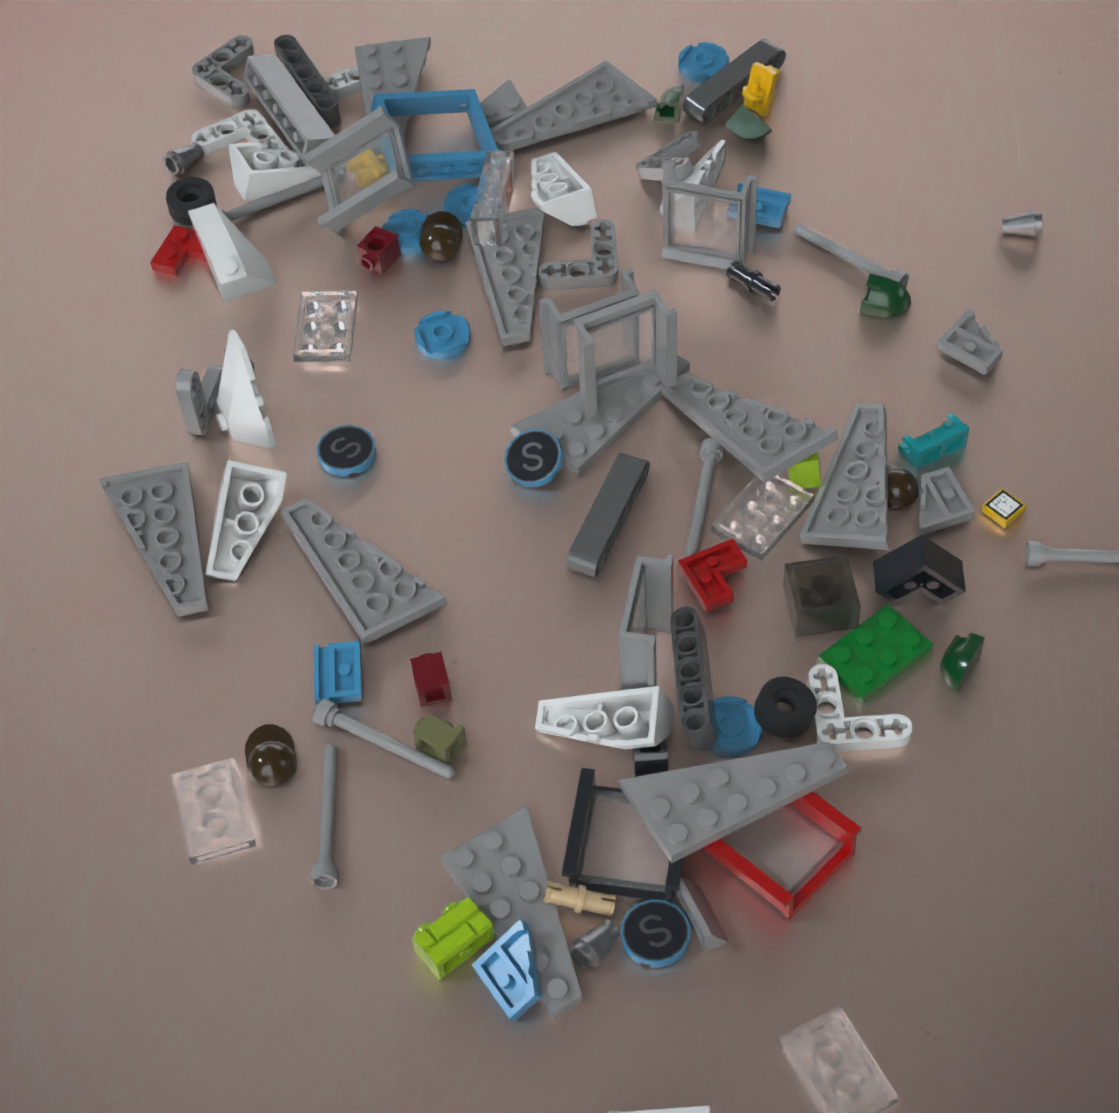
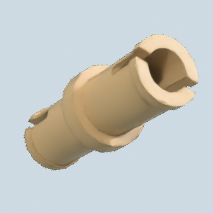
M547 881L543 899L544 903L571 907L573 912L577 913L585 910L612 917L615 908V902L613 901L616 900V895L586 890L584 885L572 887Z

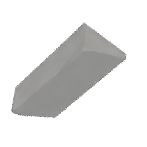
M681 877L680 889L676 891V898L704 951L709 952L726 945L728 938L703 891L697 884Z

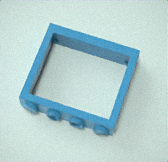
M475 89L374 94L370 113L380 106L385 109V113L389 116L467 112L481 151L407 155L414 181L496 176L501 157ZM388 137L380 142L391 173L396 169L398 170L391 138Z

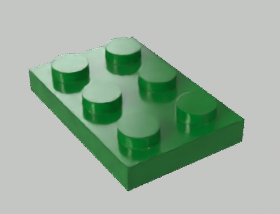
M887 604L818 655L817 663L832 666L837 672L839 683L863 704L931 652L933 643Z

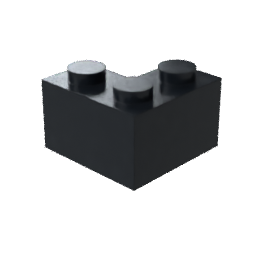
M923 535L912 539L873 561L875 592L895 605L919 592H922L939 604H943L966 592L962 560Z

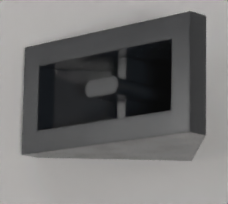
M665 739L657 746L632 749L635 777L668 771V750Z

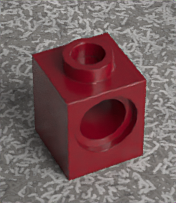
M375 226L356 246L360 266L380 275H383L401 255L398 235L378 226Z
M442 652L425 653L419 657L410 658L420 706L425 707L451 701L450 683Z

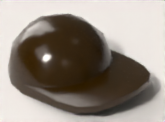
M438 211L429 215L423 223L419 237L421 250L434 260L447 261L456 257L463 237V229L459 220L453 214L445 211Z
M887 462L888 508L898 509L907 507L918 498L919 487L917 479L910 471L898 468Z
M264 724L256 728L249 735L245 743V757L250 778L263 786H276L290 779L297 768V758L291 735L284 728L275 724Z

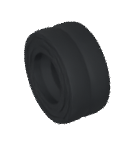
M199 177L180 179L174 182L166 192L169 213L174 221L182 225H193L188 211L212 203L217 206L213 187L207 180ZM189 200H197L191 203H185Z
M776 677L769 680L762 687L754 704V715L758 724L769 734L783 739H792L802 735L810 726L817 710L816 698L810 688L801 681L791 677ZM784 702L790 705L793 712L786 713L780 710L777 703Z

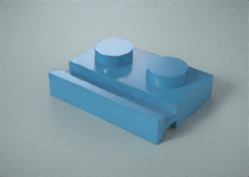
M742 183L738 184L737 192H741ZM758 187L756 224L780 229L788 205L791 202V194ZM730 203L727 209L728 218L737 219L738 204Z
M360 641L328 644V647L314 645V699L316 706L323 699L334 703L363 701Z

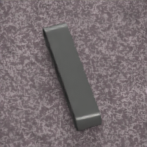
M291 35L277 37L274 40L276 56L292 78L295 79L312 105L315 106L317 112L326 121L329 128L337 127L341 122L337 97L296 38Z
M766 39L759 40L690 92L683 102V111L703 124L711 122L743 97L742 90L744 86L748 85L753 63L758 62L764 66L771 65L779 69L786 58L785 50Z
M624 453L618 454L569 550L566 561L567 569L596 578L599 576L647 479L650 467L648 460Z
M686 606L675 610L670 618L680 724L690 746L694 750L705 751L715 745L718 736L707 639L697 611L692 607Z

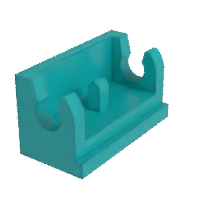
M954 413L946 415L948 420L943 422L941 426L915 439L909 435L902 437L904 442L898 444V450L916 471L966 447L969 427L963 424Z

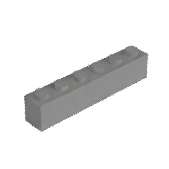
M276 55L247 56L244 80L303 163H306L305 154L332 138L335 134Z

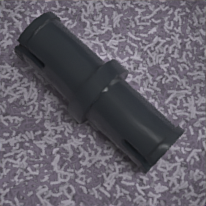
M737 261L731 263L735 269L730 266L728 267L727 277L744 285V288L750 293L756 292L771 302L776 300L772 293L779 296L781 286L764 278L763 274L758 270L752 271Z

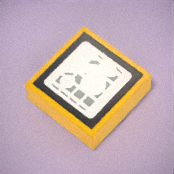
M1002 488L982 505L981 512L1005 529L1025 512L1026 505Z

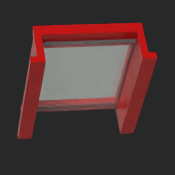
M812 791L702 849L781 910L789 921L855 854L856 838L861 832V827Z

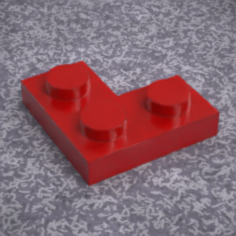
M174 225L150 261L152 270L177 276L188 257L207 261L195 230Z
M733 538L678 560L680 573L706 613L734 602V593L723 577L747 568V559Z

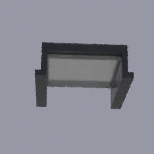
M581 768L562 876L569 877V886L578 887V885H584L586 890L609 895L613 894L616 895L615 901L641 903L653 899L673 903L674 891H679L684 857L671 864L620 788L596 786L595 769Z

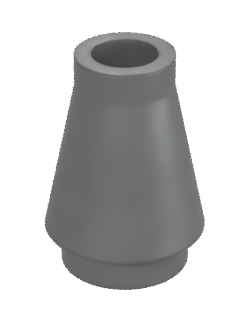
M196 142L169 150L163 158L164 165L173 175L183 174L203 155V150Z
M1031 210L1012 217L1002 218L1003 235L1036 237V234H1043L1042 212Z
M606 919L600 925L575 938L572 942L573 946L569 949L575 963L583 969L598 966L614 940L620 935L618 927L611 920Z

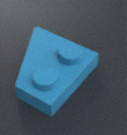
M518 920L472 964L508 1018L515 1021L541 998L530 928L526 921Z

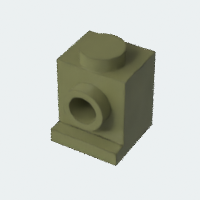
M429 713L425 718L422 717L418 720L413 730L416 749L448 765L453 762L467 745L464 726L458 724L454 728L448 720L444 718L438 719Z

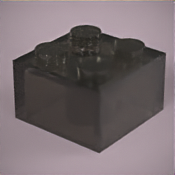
M847 555L786 563L784 565L783 588L795 637L849 630L859 626L861 605Z

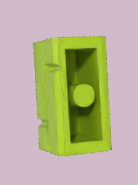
M466 897L461 902H451L443 910L442 916L433 923L430 921L423 923L416 930L412 941L416 954L428 965L434 975L441 980L495 938L492 922L469 897Z

